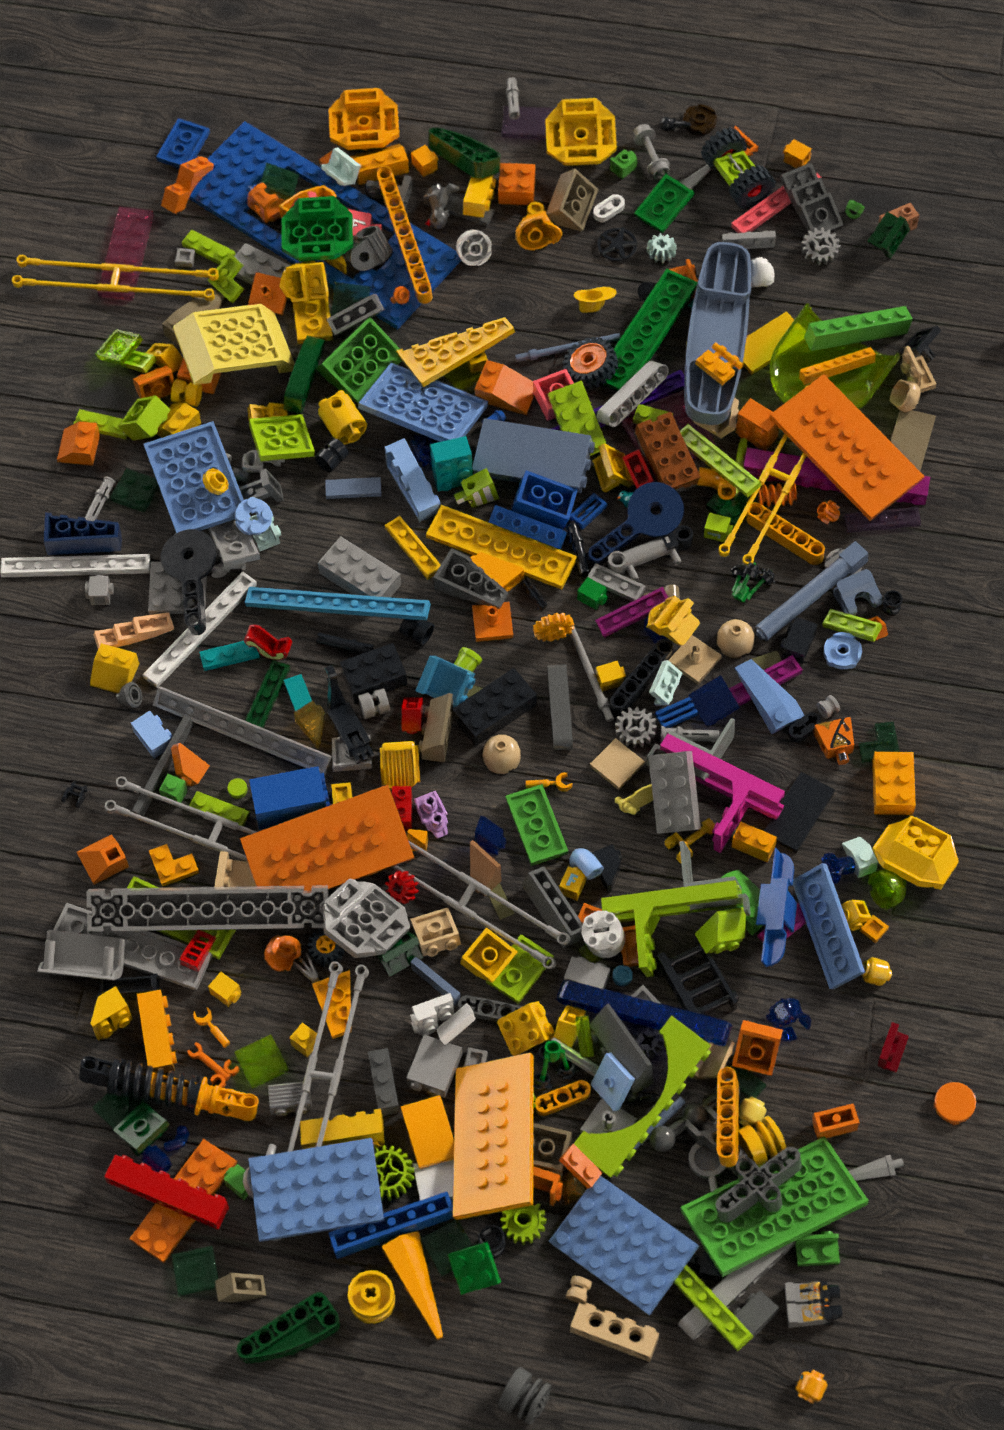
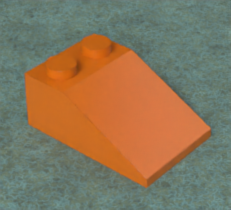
M487 360L475 387V396L487 400L488 405L527 415L534 398L533 381L503 364Z

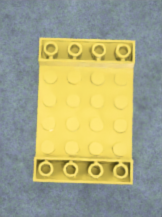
M262 304L193 312L173 326V331L194 385L211 383L213 374L274 365L277 366L279 373L293 371L295 363L276 315Z

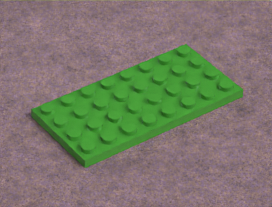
M825 1136L798 1149L802 1167L799 1172L778 1186L781 1192L782 1207L776 1212L767 1211L757 1202L733 1221H721L717 1214L716 1201L720 1196L740 1182L739 1179L681 1207L682 1214L722 1277L868 1205L867 1197ZM779 1171L772 1172V1174L779 1173ZM757 1183L755 1186H761L762 1183ZM741 1195L738 1198H745L746 1196ZM771 1197V1198H769L768 1200H774V1199H776V1198H775V1197Z

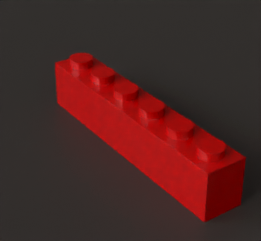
M122 1155V1157L114 1156L104 1176L107 1183L219 1230L229 1209L226 1198L218 1194L210 1195L207 1193V1190L196 1186V1188L191 1187L183 1179H172L164 1171L151 1170L152 1167L145 1163L140 1165L134 1163V1160L126 1155Z

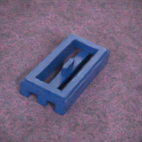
M593 493L570 515L569 520L574 521L583 530L607 508L608 503ZM594 500H597V501H596L591 507H589L579 518H577V516H578L585 508H587Z
M690 697L655 712L659 723L665 728H670L698 715V711L695 709ZM688 710H691V712H688V713H686V714H684V715H682V716H679V717H677V718H675V719H673V720H670V721L664 723L665 720H668V719H670V718H672V717H676V716L680 715L681 713H684V712H686V711H688Z

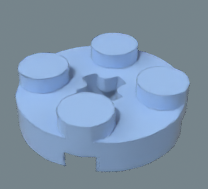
M250 497L242 501L236 508L234 515L237 528L246 535H260L269 528L273 513L264 501ZM249 513L257 514L258 520L254 519L251 521Z
M839 632L834 634L833 637L826 640L823 654L826 663L830 667L837 669L854 668L861 659V643L850 633ZM841 648H845V651L848 652L845 654H841L838 651L841 650Z

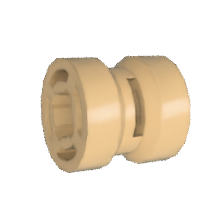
M572 1276L571 1288L567 1291L566 1298L576 1303L585 1304L587 1300L586 1294L590 1290L592 1282L580 1276Z

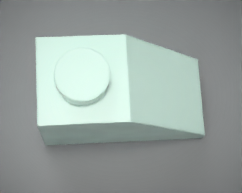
M858 837L842 843L858 878L876 872L877 858L871 846L864 839Z

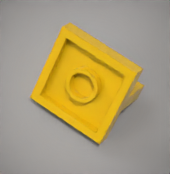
M605 443L600 445L599 451L601 455L593 459V464L602 491L608 492L619 484L628 488L633 486L634 482L622 458L625 454Z

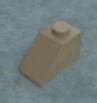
M229 1273L215 1281L219 1302L235 1303L266 1296L263 1275Z

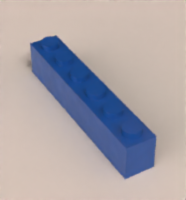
M448 1191L383 1213L384 1221L341 1228L329 1232V1237L336 1258L339 1259L393 1240L400 1235L416 1232L454 1218L453 1205Z

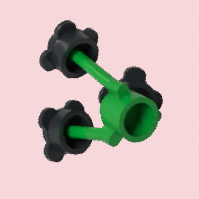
M749 562L748 565L742 563V565H736L730 569L732 572L731 576L736 579L731 590L733 592L731 596L743 603L746 599L750 600L763 583L766 585L776 583L774 573L768 568L766 570L762 567L759 568L755 562ZM758 575L760 581L749 592L750 588L746 586L751 576L756 578Z
M547 1041L545 1045L541 1044L538 1046V1053L534 1055V1060L544 1064L542 1072L533 1076V1089L539 1091H549L552 1089L553 1086L550 1084L551 1078L546 1074L547 1067L551 1066L560 1057L562 1062H560L556 1069L557 1075H561L567 1081L580 1072L579 1066H575L573 1062L566 1059L565 1050L561 1049L559 1042Z

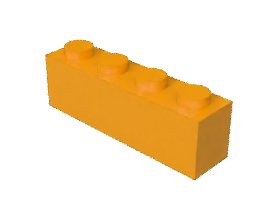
M161 990L137 994L148 1066H153L154 1073H157L159 1068H163L164 1073L170 1070L175 1071L174 1064H177L175 1051L172 1052L171 1045H174L173 1034L168 1031V1027L171 1026L170 1015H166L165 1008H168L167 996H163Z

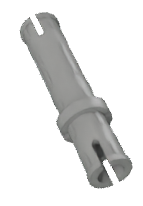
M508 78L506 80V96L508 98L509 117L512 120H516L520 117L519 89L517 88V80L515 78Z
M104 477L100 488L95 492V498L85 516L86 520L94 521L97 518L104 502L108 500L109 492L115 483L112 478Z

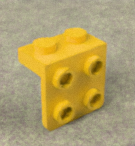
M539 1001L529 1003L497 1021L513 1056H517L554 1038L553 1026L548 1022L545 1016V1009Z

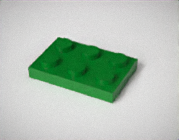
M665 174L635 211L634 215L663 234L693 197L694 191Z

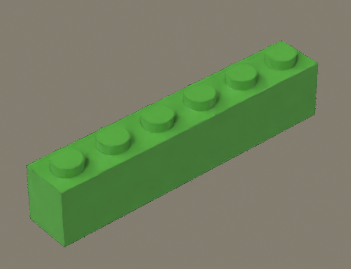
M906 306L813 322L809 323L804 339L810 350L815 351L908 333L913 318Z

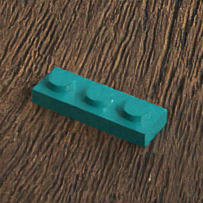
M244 641L199 652L204 671L259 658L257 648L247 646Z

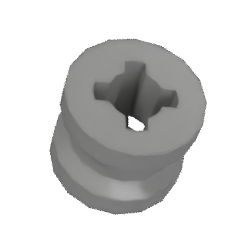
M832 695L827 696L826 700L817 703V708L825 719L830 718L832 713L840 711V705Z

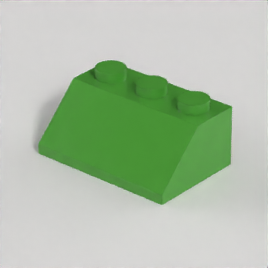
M739 869L726 873L721 878L735 876L741 886L742 894L746 893L749 897L751 915L746 916L745 929L751 935H754L764 926L756 925L760 889ZM740 907L725 908V910L734 909V908H740Z

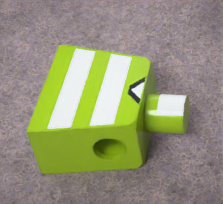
M487 468L461 481L464 490L454 494L457 504L468 500L471 508L499 499Z

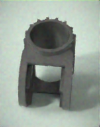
M370 226L360 230L353 237V248L347 251L345 256L357 270L366 271L385 262L391 255L392 248L378 226Z

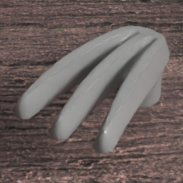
M306 953V957L311 966L310 968L301 957H299V961L306 970L296 962H293V965L312 983L320 981L308 953Z

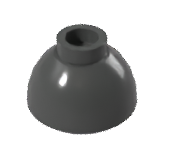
M129 682L122 686L116 698L118 703L128 708H138L142 702V692L136 683Z

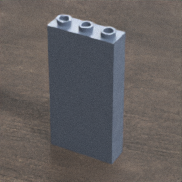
M484 418L473 462V473L476 474L487 468L492 479L520 483L522 476L527 470L578 489L577 493H581L582 488L586 487L587 477L585 475L586 470H589L591 466L589 457L590 453L594 452L595 442H593L591 435Z

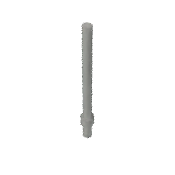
M574 626V630H571L572 633L570 634L598 699V707L603 711L607 722H611L614 720V717L609 708L610 703L602 692Z

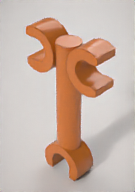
M195 1042L194 1045L198 1052L192 1053L188 1050L189 1057L201 1060L217 1073L211 1077L210 1082L214 1084L215 1081L220 1080L221 1084L219 1086L225 1088L226 1081L231 1076L238 1074L239 1067L236 1066L233 1070H229L228 1067L232 1063L231 1060H227L224 1063L223 1069L203 1053L201 1045Z

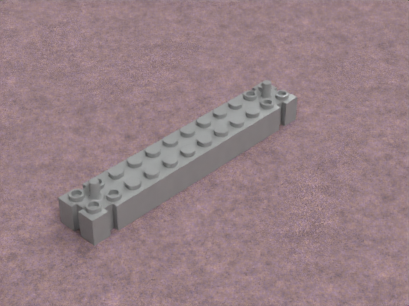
M328 885L312 886L311 891H304V886L116 888L111 890V894H105V889H88L86 892L87 908L92 907V913L87 915V931H104L106 926H111V931L304 928L305 923H312V928H324L323 904L328 898Z

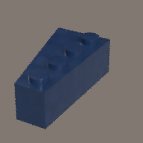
M45 512L44 545L47 555L121 551L122 535L118 522L97 519L88 521L83 517L74 519L68 518V515L60 514L59 517Z

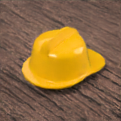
M611 287L579 290L574 293V298L579 301L580 312H597L604 306L605 300L611 299L616 295V290Z

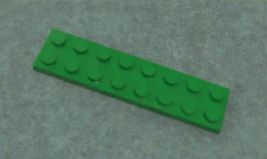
M665 270L615 346L614 351L618 359V368L615 369L616 373L614 375L611 374L612 378L610 380L606 379L607 383L604 384L605 386L619 391L650 361L695 292L698 282L672 270Z

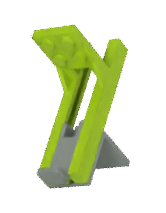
M684 841L679 842L684 887L601 898L602 911L613 913L620 922L635 921L639 968L646 977L654 976V970H657L656 959L652 955V951L655 950V942L651 937L661 917L743 906L746 916L751 915L749 897L746 893L742 894L741 886L735 876L693 882L691 854Z

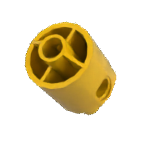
M338 391L330 398L319 402L318 415L333 438L338 439L343 444L357 441L367 429L365 419L349 395L345 394L344 391Z

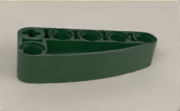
M438 127L429 129L428 148L470 176L484 178L499 173L501 154L477 140Z
M307 335L285 391L284 410L302 414L324 349V339Z
M316 1292L241 1340L237 1345L238 1356L244 1363H257L297 1353L336 1333L340 1328L339 1316L328 1298L323 1293ZM318 1301L320 1302V1304L322 1303L323 1305L320 1308H318V1306H316L315 1304ZM300 1312L307 1314L303 1320L296 1319V1315ZM328 1318L336 1320L331 1326L326 1325L325 1321ZM287 1324L289 1327L286 1331H278L280 1325ZM263 1336L271 1338L268 1343H260V1339ZM244 1348H252V1352L249 1355L242 1354Z

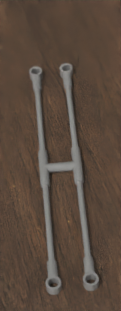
M121 776L116 779V787L119 790L127 789L135 793L145 794L203 816L204 819L213 821L216 824L209 839L130 812V810L116 805V802L113 800H108L105 803L107 813L112 814L115 812L126 817L130 816L193 840V842L212 850L228 852L232 856L248 861L246 855L228 849V847L216 843V840L223 826L233 830H240L250 835L256 833V831L240 826L234 821L213 813L203 812L145 790L139 785L128 782L125 777ZM120 781H124V782H125L124 785H119L118 783H119ZM109 805H114V808L109 809L107 807Z
M409 841L412 849L458 876V879L469 886L458 902L414 877V882H418V885L444 900V903L472 920L475 919L531 954V957L543 963L545 968L553 969L556 966L554 958L532 950L479 917L477 913L467 908L466 905L476 889L541 927L546 933L556 938L559 944L567 945L570 942V936L567 933L560 932L550 925H545L493 893L490 888L465 873L457 871ZM397 865L391 867L396 871H405ZM563 935L566 936L565 942L561 941ZM549 959H551L552 961L551 966H547V961Z
M336 961L329 965V970L331 971L327 985L329 988L312 1055H310L301 1089L302 1095L287 1152L293 1151L312 1079L331 1081L328 1091L329 1097L316 1147L322 1146L333 1098L336 1096L344 1064L343 1058L359 993L362 991L364 979L369 975V970L364 965H359L355 969L357 975L354 986L355 992L339 1057L336 1059L333 1073L315 1071L318 1059L316 1056L332 992L335 989L338 975L343 971V967ZM338 966V969L333 971L334 967ZM365 969L363 974H359L361 970Z

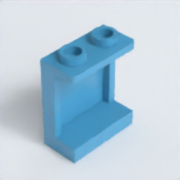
M429 656L415 691L434 698L451 693L453 694L454 708L468 699L467 693L475 684V673L440 657Z

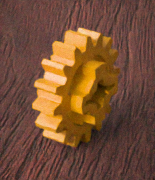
M565 613L549 614L548 617H541V621H536V624L533 625L535 637L538 640L542 639L544 642L546 640L550 642L555 639L560 640V638L567 637L566 634H571V630H574L573 618L569 614L565 616Z

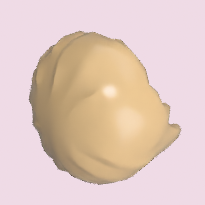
M899 380L891 392L890 402L900 411H911L920 399V387L915 382Z

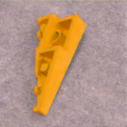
M416 1231L400 1235L383 1245L382 1250L438 1341L443 1338V1333L420 1234Z

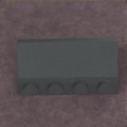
M608 1003L591 1022L589 1037L594 1044L599 1045V1051L603 1058L606 1053H612L635 1078L630 1088L632 1093L640 1092L654 1084L652 1064Z

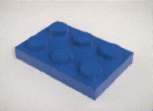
M178 118L156 156L157 161L180 168L181 164L195 159L210 134V129Z

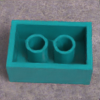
M463 436L430 444L432 474L437 491H448L452 488L462 487L461 481L473 475L472 453L467 437Z

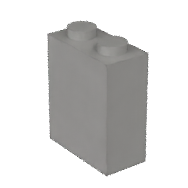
M423 1035L407 1075V1085L416 1091H427L433 1097L440 1095L446 1098L456 1068L463 1055L462 1047L450 1043L444 1045L439 1039Z

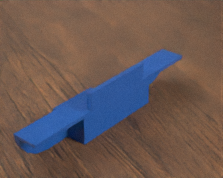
M777 848L774 851L771 884H761L756 925H765L761 962L765 967L773 966L783 957L787 937L783 927L785 924L790 932H794L797 902L788 891V886H793L794 863L788 855L780 853Z

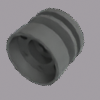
M519 1367L505 1387L498 1407L509 1414L513 1413L517 1407L520 1408L517 1418L521 1420L528 1413L525 1423L531 1425L544 1410L552 1385L545 1383L541 1388L543 1380L540 1378L531 1385L532 1373Z

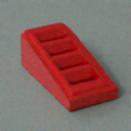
M198 930L179 959L180 965L199 972L216 937ZM201 936L203 938L208 939L209 941L206 943L204 941L199 940V938ZM198 943V944L203 945V946H205V947H204V949H202V948L196 946V944ZM193 949L201 952L200 955L192 952ZM192 956V957H195V958H197V959H196V961H195V960H193V959H190L189 957Z

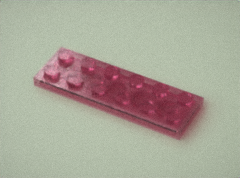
M127 207L118 208L105 264L142 266L154 216L153 210ZM103 270L100 284H111L113 271ZM120 271L118 285L136 288L140 272ZM97 292L98 297L133 300L135 292Z

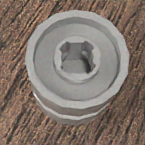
M384 688L373 691L372 695L369 693L358 695L364 719L374 717L376 713L381 715L391 712ZM373 701H378V705L374 706Z

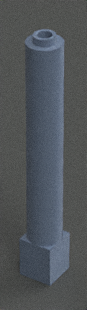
M856 541L839 554V558L758 623L755 626L756 636L760 640L768 641L834 587L839 580H842L848 574H854L868 562V552Z

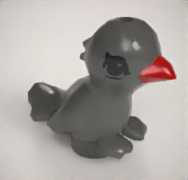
M450 183L446 188H442L440 184H437L428 189L429 193L423 196V199L429 202L432 209L430 218L425 222L427 226H432L435 229H442L446 226L450 214L448 213L449 210L444 211L449 196L453 192L459 191V186Z

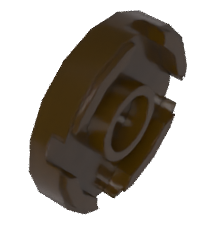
M698 104V106L694 107L690 106L684 112L683 121L691 123V126L685 129L695 135H705L712 132L717 125L716 112L704 104Z

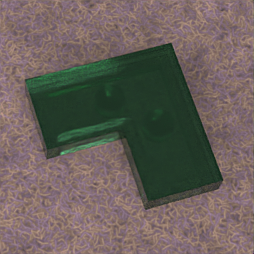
M894 721L875 723L874 728L877 741L859 743L861 763L872 762L874 752H900Z

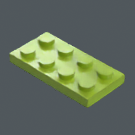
M579 381L549 392L547 395L561 431L591 435L593 442H595L594 452L590 453V456L600 453L599 446L603 443L606 444L583 382Z

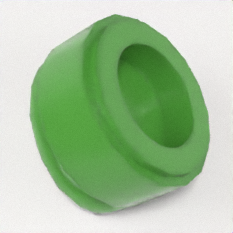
M849 200L845 212L848 217L857 219L865 208L860 203ZM850 209L857 212V214L850 213Z

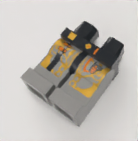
M827 1281L799 1284L785 1282L784 1290L788 1328L831 1324V1320L842 1318V1306H830L829 1299H840L839 1285H828Z

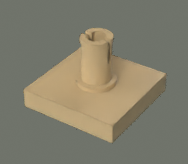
M691 635L688 641L668 661L679 669L683 675L699 685L720 661L721 654Z

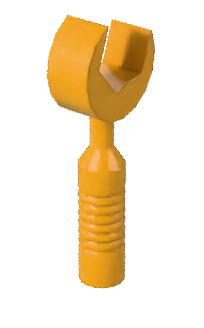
M560 773L556 777V781H549L547 779L526 781V788L541 784L543 787L556 785L560 791L565 792L572 788L573 783L563 784L561 779L568 777V773Z
M206 1007L208 1014L204 1018L197 1017L194 1011L195 1022L201 1026L208 1025L211 1033L224 1048L230 1044L229 1040L217 1026L211 1023L212 1013L210 1009Z

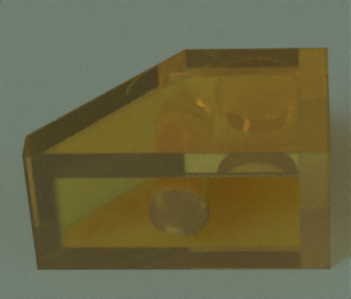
M311 701L294 712L295 722L318 749L321 745L325 725V712L320 705L317 706Z

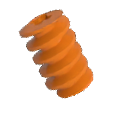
M795 482L788 495L784 497L782 506H785L786 501L792 506L793 501L797 500ZM777 483L776 489L773 484H770L768 489L766 484L762 485L761 490L758 491V502L761 505L766 502L768 507H770L771 502L776 505L783 489L781 484Z

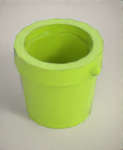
M462 647L454 664L473 672L482 662V658L473 650Z

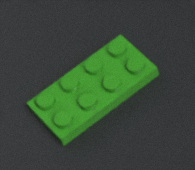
M542 784L505 796L531 866L568 854L567 846Z

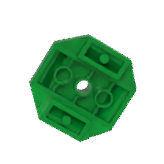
M334 196L298 198L294 206L282 217V252L298 261L333 260L340 258L344 253L353 248V215Z

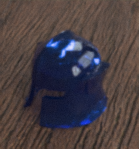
M781 998L780 1001L769 1008V1014L766 1015L767 1021L774 1028L783 1030L780 1041H793L797 1039L792 1026L783 1028L784 1025L795 1023L797 1018H799V1022L806 1029L809 1030L811 1027V1017L802 1011L799 1000L794 998Z

